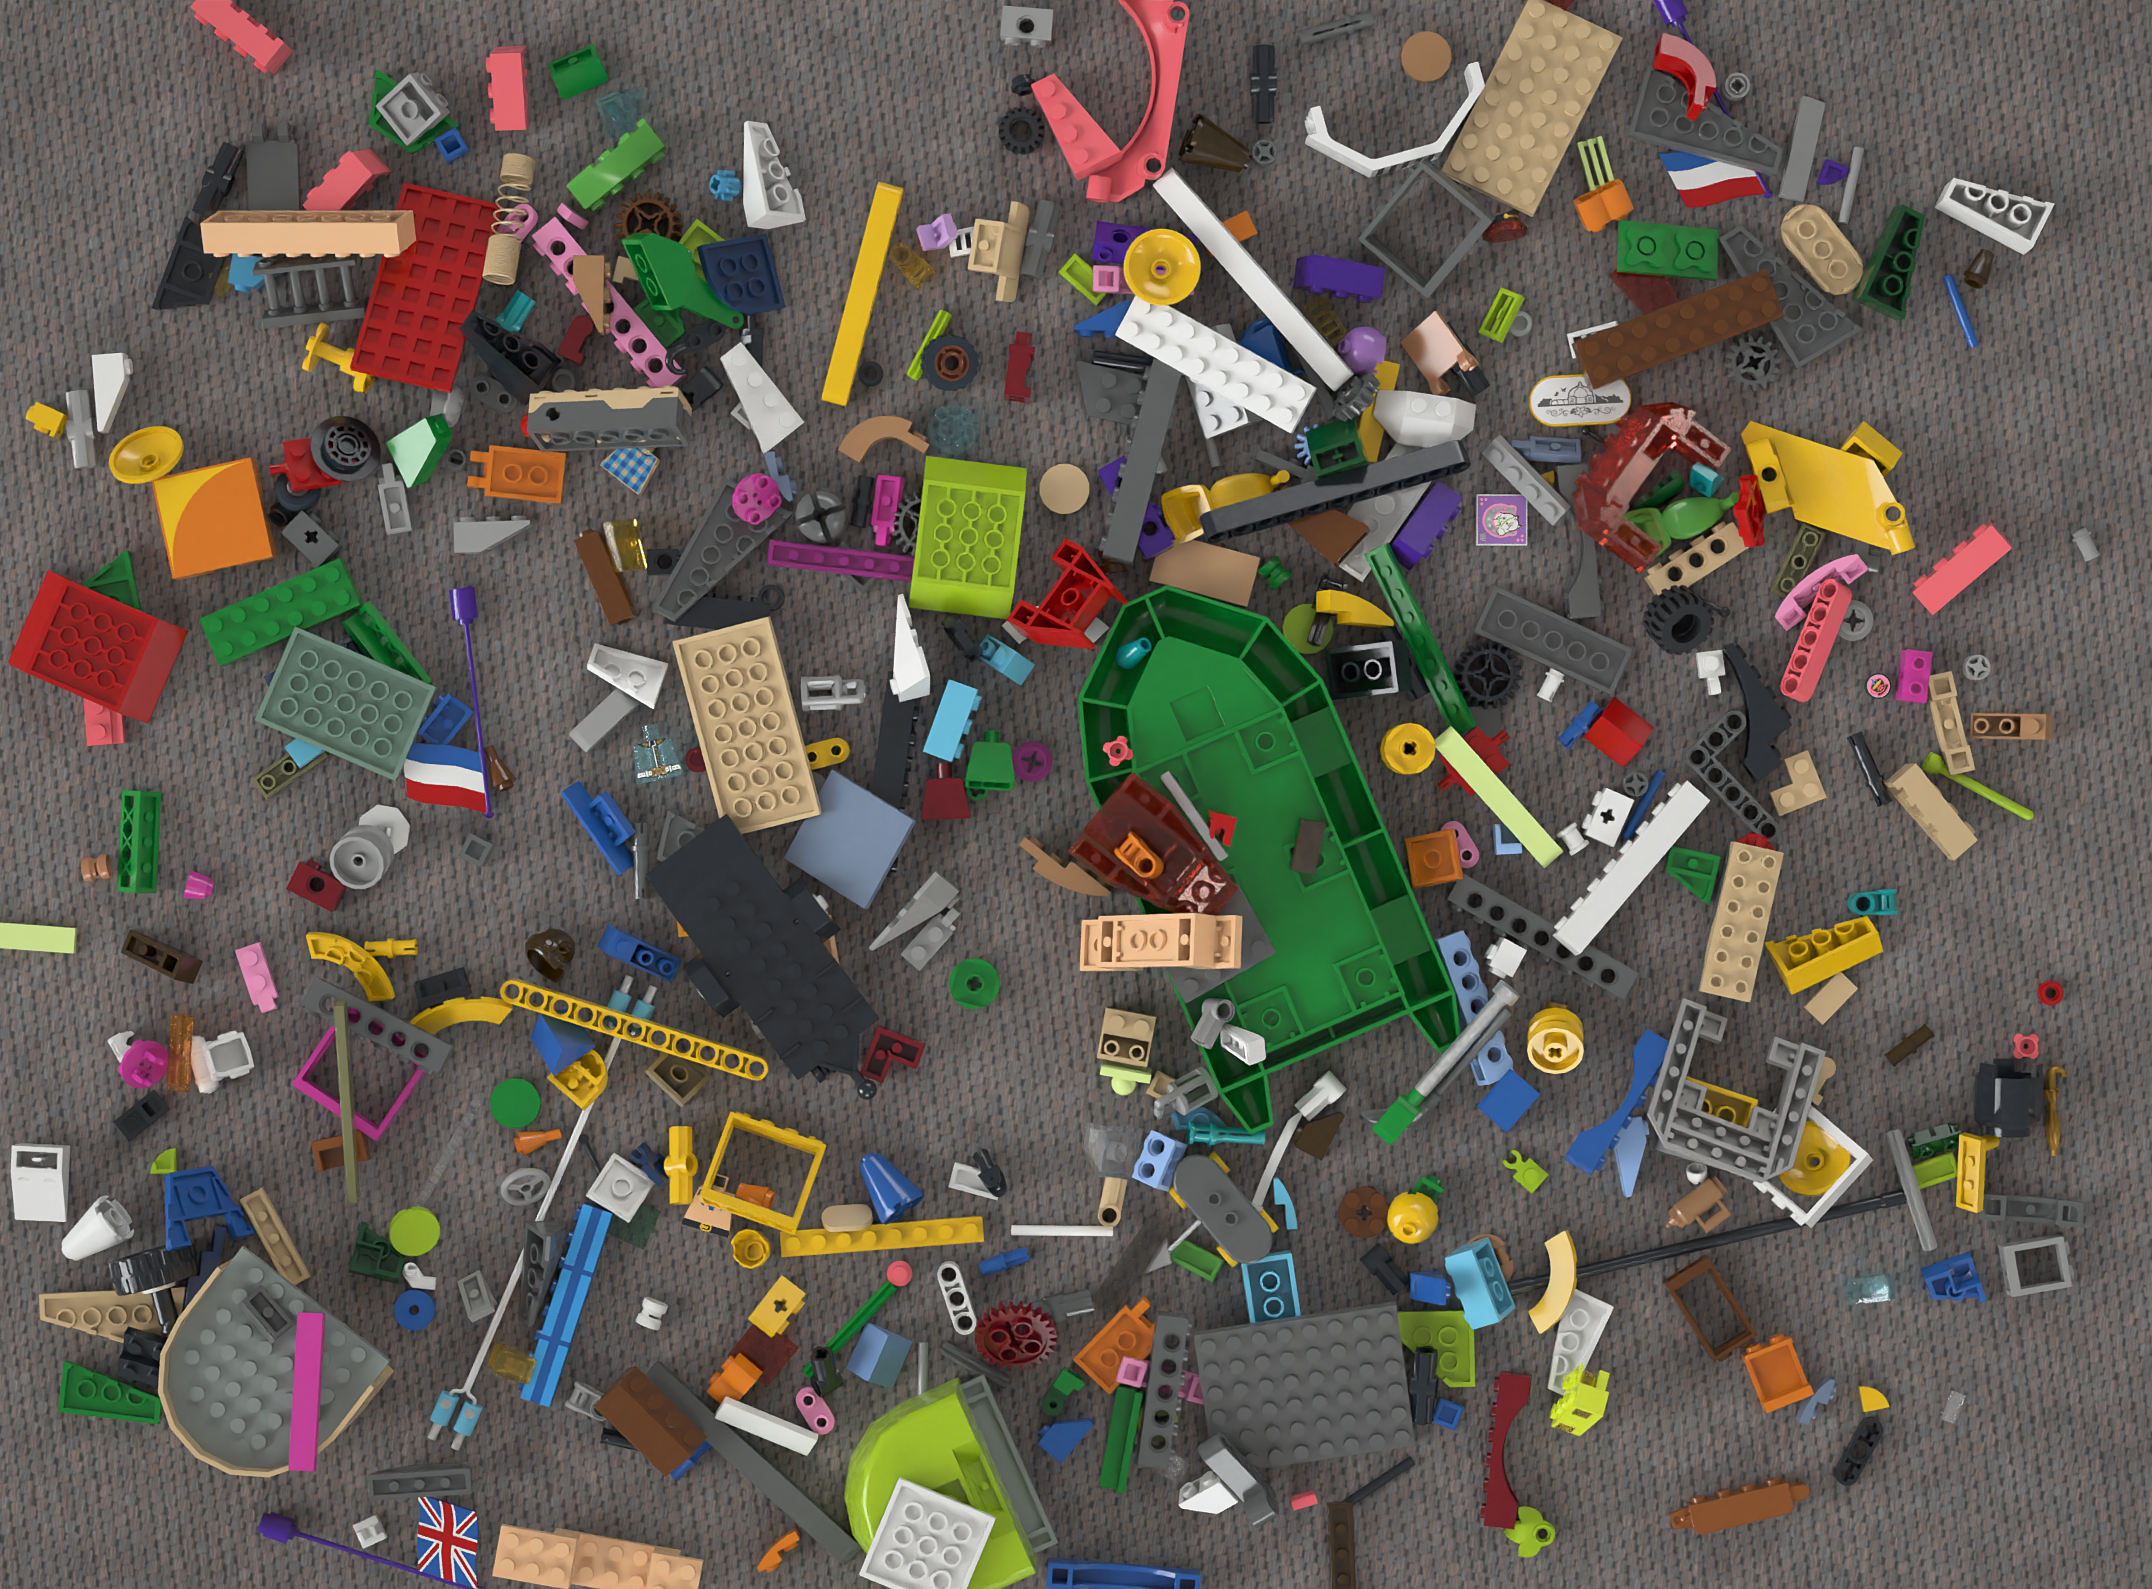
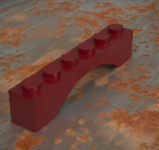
M1501 1371L1500 1377L1495 1376L1493 1391L1498 1392L1497 1402H1492L1491 1417H1495L1494 1427H1490L1488 1442L1492 1443V1453L1487 1452L1486 1468H1490L1489 1478H1484L1483 1493H1487V1501L1482 1503L1480 1518L1485 1519L1484 1526L1514 1530L1517 1524L1519 1500L1513 1492L1506 1475L1504 1445L1513 1419L1530 1400L1532 1374Z

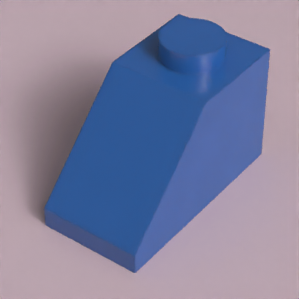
M1090 1418L1053 1421L1050 1426L1046 1423L1037 1434L1040 1437L1037 1444L1059 1463H1062L1094 1425V1421Z

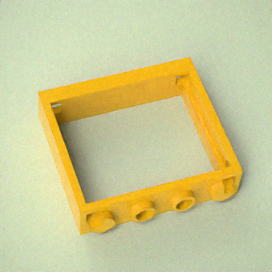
M730 1111L700 1192L699 1202L795 1235L827 1145L823 1144V1141L817 1140L814 1136L806 1138L798 1135L799 1132L794 1129L784 1128L783 1130L774 1127L775 1124L771 1121L764 1119L757 1121L751 1119V1116L745 1112L742 1114ZM734 1127L815 1155L793 1218L712 1190Z

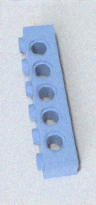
M1464 930L1433 940L1456 994L1460 1034L1489 1002L1487 988L1481 981L1479 965L1473 958L1470 950L1471 943ZM1454 954L1458 957V965L1454 963ZM1463 978H1464V979L1466 980V982H1467V987H1466V989L1462 986V979H1463ZM1471 1002L1475 1004L1476 1009L1474 1013L1470 1007ZM1500 1030L1497 1031L1470 1062L1478 1086L1497 1082L1509 1069L1513 1070V1060L1507 1054L1504 1045L1505 1038ZM1489 1050L1492 1052L1493 1055L1491 1061L1488 1058Z

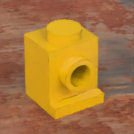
M36 402L34 406L32 405L26 414V419L35 423L34 429L48 434L49 430H51L49 436L60 439L66 426V421L69 419L68 415L39 402Z

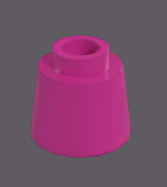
M190 870L184 898L205 900L206 896L211 897L214 882L210 881V877Z

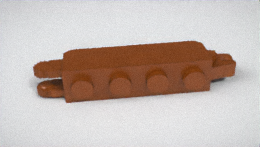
M1779 1476L1765 1479V1483L1760 1485L1751 1482L1742 1484L1740 1486L1741 1489L1735 1491L1725 1488L1716 1491L1714 1496L1706 1497V1494L1693 1496L1691 1501L1685 1502V1507L1669 1513L1673 1529L1693 1528L1695 1532L1703 1535L1790 1514L1794 1508L1793 1502L1808 1498L1810 1496V1489L1801 1481L1788 1483L1785 1479L1780 1480Z

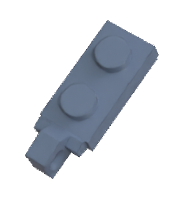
M1530 436L1529 440H1511L1510 445L1525 460L1581 463V441L1579 439Z

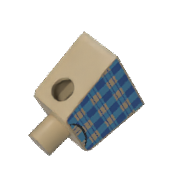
M656 447L616 449L600 466L641 496L660 460L651 454Z

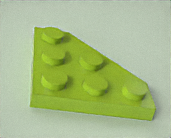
M1464 1309L1397 1311L1401 1341L1412 1352L1415 1353L1416 1347L1432 1346L1438 1350L1436 1374L1449 1387H1475L1474 1330H1472L1470 1323L1465 1320Z

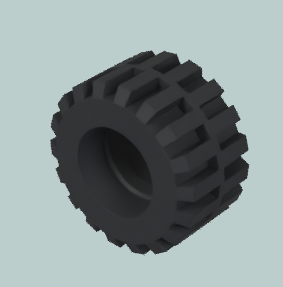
M1673 585L1669 590L1666 588L1661 590L1662 593L1660 595L1656 594L1653 597V602H1649L1647 605L1648 611L1644 612L1643 617L1646 620L1643 621L1646 632L1668 654L1682 655L1683 652L1686 654L1691 653L1694 648L1697 650L1701 647L1700 644L1707 641V635L1712 633L1713 628L1711 625L1714 624L1713 610L1694 589L1688 588L1686 585H1680L1679 588ZM1684 615V617L1677 624L1674 625L1676 620Z

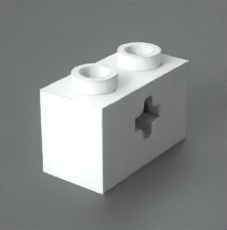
M1603 788L1602 792L1597 791L1592 801V805L1595 806L1592 815L1587 814L1582 824V828L1585 829L1583 835L1614 847L1634 800L1608 788ZM1610 810L1611 821L1606 820L1603 823V817L1600 816L1601 812Z

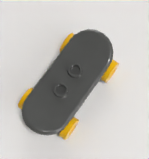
M1215 1151L1209 1157L1198 1154L1188 1156L1176 1166L1173 1173V1186L1168 1192L1184 1210L1188 1207L1196 1218L1201 1220V1224L1219 1244L1216 1249L1232 1268L1238 1263L1252 1264L1263 1259L1271 1249L1273 1242L1272 1232L1274 1233L1279 1229L1278 1225L1264 1209L1258 1212L1227 1175L1230 1169Z

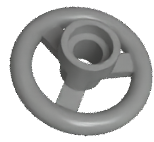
M520 1168L507 1176L503 1181L501 1195L506 1202L512 1205H530L538 1202L547 1194L551 1186V1180L548 1174L540 1169ZM543 1180L541 1190L532 1196L531 1191L534 1185ZM508 1189L519 1190L520 1193L524 1194V1198L511 1196Z

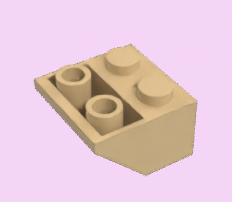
M1106 1006L1097 1058L1147 1067L1156 1016Z

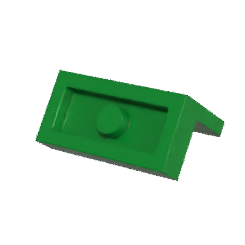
M594 44L547 63L551 77L563 100L609 80Z

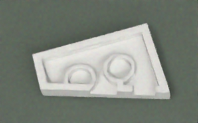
M595 643L587 669L654 709L668 669V663Z

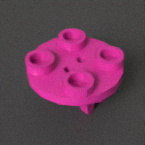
M762 473L751 474L745 477L736 486L732 496V505L735 513L742 520L753 525L759 524L770 517L782 502L777 483L770 476Z
M136 1040L123 1056L118 1072L123 1080L133 1088H151L152 1085L159 1082L165 1075L169 1066V1055L166 1049L155 1041Z

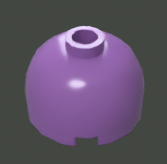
M1357 327L1348 332L1340 341L1338 346L1340 357L1353 371L1355 376H1362L1365 372H1371L1375 375L1378 372L1374 369L1377 363L1382 364L1386 351L1385 336L1380 335L1381 330L1372 327Z

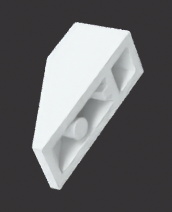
M124 353L92 355L97 430L101 433H109L130 381L129 374L133 373L132 360L128 359V355Z

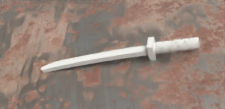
M1301 1112L1288 1120L1262 1175L1251 1203L1258 1212L1263 1209L1262 1204L1287 1144L1302 1117Z

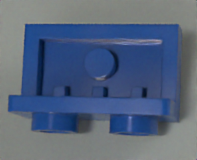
M448 693L446 696L443 694L439 696L433 704L436 709L430 716L425 715L422 725L417 732L418 735L423 736L432 744L448 745L474 713L471 708L452 693Z

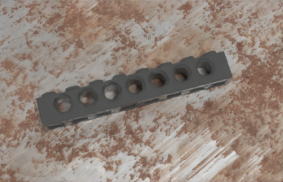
M1463 874V879L1453 883L1445 897L1446 900L1450 901L1448 905L1450 908L1459 913H1462L1463 909L1472 914L1470 919L1482 926L1485 922L1494 926L1492 930L1494 933L1503 938L1510 935L1516 939L1514 944L1527 951L1529 947L1538 951L1536 956L1547 963H1550L1551 960L1556 961L1560 964L1558 969L1572 976L1574 972L1582 976L1581 982L1593 989L1595 985L1605 989L1602 994L1614 1001L1618 997L1623 1000L1626 998L1639 975L1635 970L1589 944L1576 956L1569 950L1566 957L1560 958L1556 953V949L1562 943L1552 936L1557 931L1554 928L1555 925ZM1473 893H1477L1481 898L1479 906L1475 908L1470 907L1468 904V897ZM1494 906H1500L1503 910V915L1499 920H1493L1490 917V910ZM1517 918H1521L1525 923L1524 930L1519 933L1514 932L1512 929V923ZM1538 931H1544L1547 935V940L1543 945H1537L1534 941V936ZM1583 956H1588L1591 960V966L1587 970H1581L1578 965L1579 959ZM1609 968L1613 972V978L1610 982L1604 983L1600 975L1604 969Z

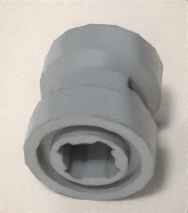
M1732 73L1722 84V95L1728 101H1739L1748 93L1750 81L1743 73Z

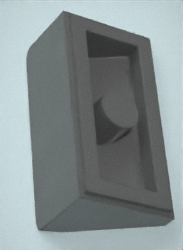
M262 1285L238 1304L239 1308L270 1344L274 1343L295 1325Z

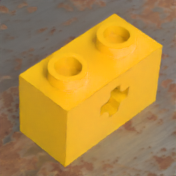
M781 1275L748 1317V1320L771 1338L776 1332L781 1335L790 1323L786 1319L791 1312L796 1315L805 1304L801 1299L806 1293ZM781 1303L783 1307L781 1308V1311L777 1313L776 1311H774V1309L776 1308V1305Z

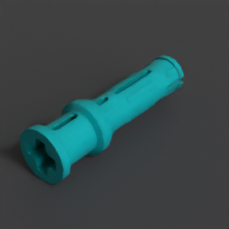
M1189 1121L1187 1126V1143L1208 1142L1209 1145H1214L1217 1142L1264 1145L1265 1129L1250 1135L1246 1128L1218 1127L1214 1122L1204 1125L1194 1124L1193 1121Z

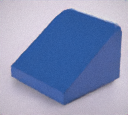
M456 127L434 139L448 164L470 152Z

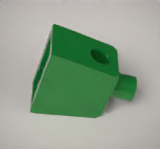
M994 730L985 731L984 742L973 743L965 788L1013 791L1015 778L1010 745L999 743V732Z

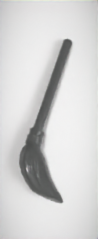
M1506 1007L1499 1013L1438 1085L1418 1106L1422 1109L1421 1112L1407 1128L1418 1125L1428 1117L1431 1109H1434L1439 1101L1443 1099V1093L1511 1017L1512 1011ZM1389 1108L1361 1111V1115L1368 1121L1376 1124Z

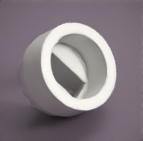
M1695 1162L1687 1166V1177L1690 1182L1698 1184V1182L1703 1183L1706 1180L1707 1166L1705 1164Z

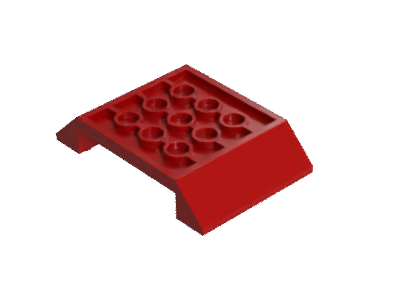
M48 570L8 663L43 681L112 711L148 724L189 631Z

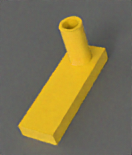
M1966 1132L1959 1135L1956 1207L1975 1213L1983 1211L1986 1151L1999 1145V1137L1987 1134L1980 1137Z

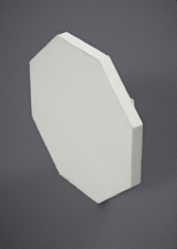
M376 805L360 817L359 825H371L381 829L389 837L394 848V854L407 846L410 824L398 808Z

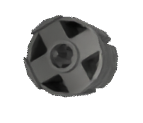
M817 490L813 496L810 493L803 496L797 504L795 512L796 521L799 523L800 531L807 538L820 544L832 543L841 538L847 528L849 517L848 510L839 497L829 491ZM821 511H824L825 514L827 512L830 514L825 520L827 524L825 526L821 525V521H816Z

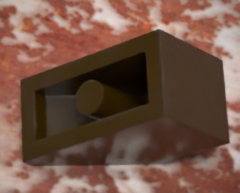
M1336 1112L1305 1122L1303 1127L1298 1126L1292 1137L1295 1140L1294 1147L1322 1161L1345 1115L1341 1112Z

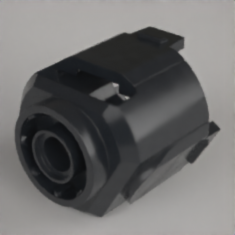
M1993 1058V1064L1980 1063L1979 1072L1975 1073L1974 1120L1979 1125L1986 1126L1987 1135L2007 1138L2030 1136L2031 1127L2041 1120L2043 1111V1063L2032 1065V1072L2015 1071L2013 1058Z

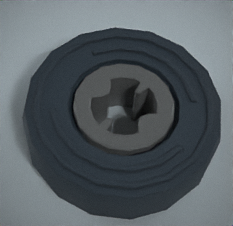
M282 473L276 480L275 493L277 500L282 506L288 510L299 512L314 507L319 501L321 488L303 490L299 493L292 492L290 480L285 473Z

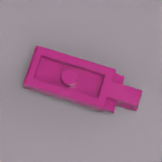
M877 476L871 521L873 532H877L876 545L891 547L893 538L891 532L898 528V526L891 524V522L899 520V517L894 515L893 512L900 513L901 510L898 507V503L902 502L905 479L903 477Z

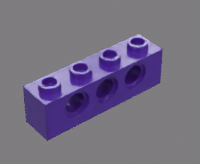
M1097 221L1092 260L1124 265L1126 252L1132 242L1143 233L1154 229ZM1180 233L1189 239L1196 248L1198 239L1196 235ZM1163 267L1156 268L1158 270H1164Z
M1125 456L1098 470V474L1111 498L1113 497L1115 487H1118L1123 479L1118 477L1121 462L1127 463ZM1148 501L1137 544L1147 562L1174 547L1172 541L1176 539L1170 527L1164 528L1160 518L1163 515L1157 504L1151 505L1150 501ZM1154 524L1158 528L1156 534L1153 536L1145 535L1143 532L1145 525Z

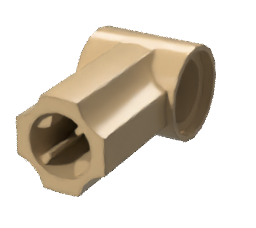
M1106 1175L1098 1210V1219L1103 1226L1113 1227L1119 1223L1127 1179ZM1107 1208H1112L1116 1211V1218L1111 1222H1107L1102 1218V1213Z

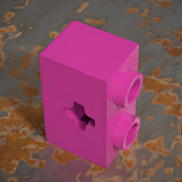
M1901 650L1895 701L1927 703L1933 652Z

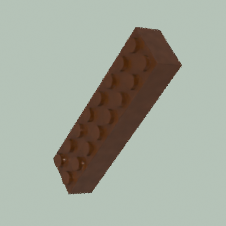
M1766 268L1585 337L1571 345L1588 390L1591 392L1777 321L1784 317V313Z

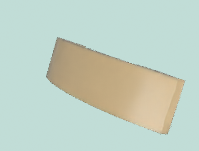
M1952 671L1931 675L1928 686L1929 702L1939 746L1949 776L1973 771L1975 766L1970 745H1967Z

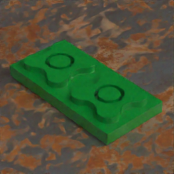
M1627 220L1619 221L1617 272L1715 281L1717 279L1718 229Z

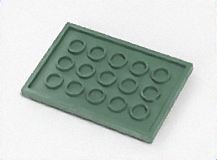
M295 626L255 721L397 781L437 687Z

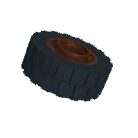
M951 334L940 335L936 339H932L924 347V352L920 358L922 359L920 367L923 370L924 378H927V382L935 386V388L945 391H958V389L966 388V385L971 384L974 376L978 373V353L975 352V347L968 343L967 339ZM952 356L955 364L952 369L947 370L945 360L947 357Z

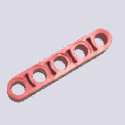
M1833 579L1825 580L1820 585L1781 681V692L1799 702H1806L1812 697L1852 598L1850 588Z

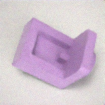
M951 213L942 214L932 224L920 225L916 229L923 251L945 249L958 237L957 227L953 222Z

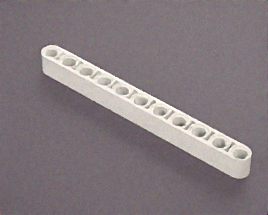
M1171 167L1153 184L1156 191L1333 391H1336L1354 375L1353 371L1176 170Z

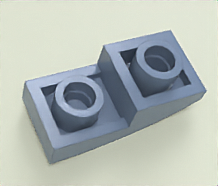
M775 451L765 453L769 472L772 479L777 483L779 491L789 502H794V495H798L796 480H791L789 475L780 476L779 472H784L781 457L776 456Z
M1826 1376L1813 1387L1814 1395L1805 1398L1797 1412L1795 1419L1798 1422L1809 1425L1810 1420L1814 1421L1818 1412L1817 1402L1827 1405L1828 1400L1834 1398L1837 1388L1834 1385L1835 1380Z

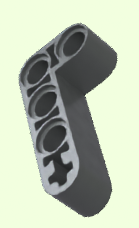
M1217 1433L1197 1447L1204 1462L1244 1502L1246 1515L1256 1528L1279 1515L1277 1496L1271 1484L1222 1433Z

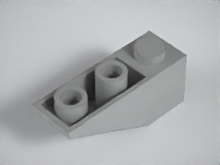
M491 516L486 517V521L476 522L475 517H462L460 522H453L454 553L483 554L533 526V521L526 520V516H511V521H501V517Z

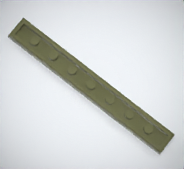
M338 999L334 1005L346 1194L348 1203H357L360 1197L348 1009L347 999Z

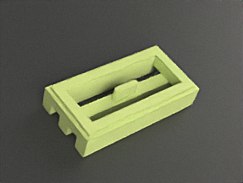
M1602 136L1576 144L1589 191L1596 190L1605 184L1594 144L1598 145L1608 182L1614 180ZM1588 146L1589 152L1599 185L1596 186L1594 185V181L1584 150V147Z

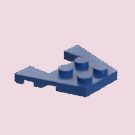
M213 1166L172 1172L165 1176L167 1252L185 1249L192 1245L185 1222L223 1215L231 1240L251 1237L256 1233L253 1226H248L242 1217L244 1212L240 1206L236 1207L229 1197L230 1191Z

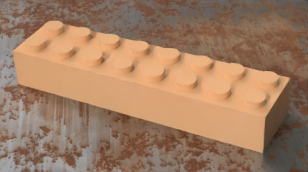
M413 210L217 211L200 223L204 253H213L215 257L228 256L229 253H238L239 257L252 256L253 253H262L263 257H273L278 255V253H286L287 257H298L302 253H311L312 257H322L326 253H335L336 257H347L351 253H360V257H372L375 254H384L385 257H396L416 241Z

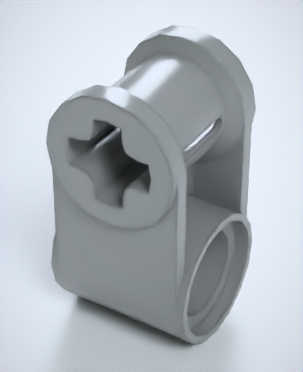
M575 1381L574 1391L570 1400L565 1402V1406L596 1420H606L593 1406L604 1393L583 1382Z

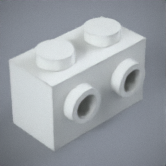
M1499 937L1495 945H1489L1484 955L1487 958L1485 964L1490 966L1488 971L1503 979L1506 975L1513 977L1527 950L1505 938Z

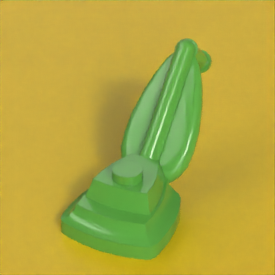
M1732 493L1730 497L1722 500L1712 497L1685 498L1669 504L1662 514L1656 508H1641L1616 517L1612 522L1617 546L1629 566L1635 567L1647 563L1661 555L1670 546L1671 537L1680 540L1688 539L1714 525L1723 516L1725 511H1728L1735 503H1738L1739 493Z

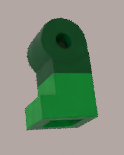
M1064 1366L1044 1395L1042 1402L1044 1412L1050 1416L1059 1415L1063 1411L1065 1400L1073 1388L1080 1392L1085 1384V1380Z

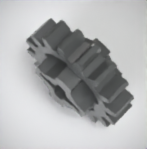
M1749 336L1747 337V343L1741 338L1737 341L1739 347L1735 345L1730 346L1733 354L1725 355V358L1730 360V363L1725 364L1724 368L1731 371L1726 377L1735 378L1733 386L1741 383L1742 391H1745L1748 386L1751 387L1752 392L1757 391V385L1762 389L1766 388L1765 381L1774 382L1775 379L1772 374H1778L1780 371L1774 367L1781 362L1780 359H1774V355L1778 351H1771L1769 349L1772 344L1771 342L1765 345L1762 344L1763 337H1759L1754 342L1753 337ZM1750 347L1758 348L1764 353L1753 352ZM1740 352L1742 359L1740 365L1736 367V358ZM1762 359L1755 365V369L1753 367L1743 369L1750 360ZM1768 361V370L1764 375L1763 367L1765 362ZM1741 375H1750L1754 381L1747 380L1743 378Z
M1365 372L1362 376L1352 377L1347 384L1341 386L1338 390V399L1332 403L1334 405L1331 408L1332 413L1340 421L1343 420L1344 422L1348 418L1353 419L1354 416H1359L1364 409L1370 407L1373 403V394L1379 390L1377 388L1380 385L1379 380L1371 372Z

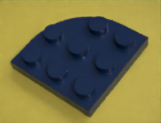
M766 234L703 244L697 247L705 279L715 296L725 305L746 314H760L781 310L786 307Z

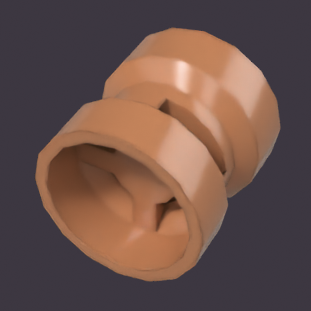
M102 854L97 858H81V871L85 882L95 881L96 878L104 880L113 877L109 854Z

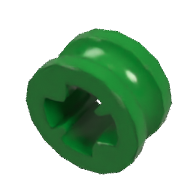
M966 788L969 798L975 801L985 799L989 793V790L985 789L984 794H979L975 797L971 794L974 791Z

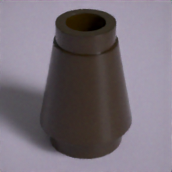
M1981 249L1964 272V282L1976 289L1983 288V285L1988 283L1995 255L1989 250Z

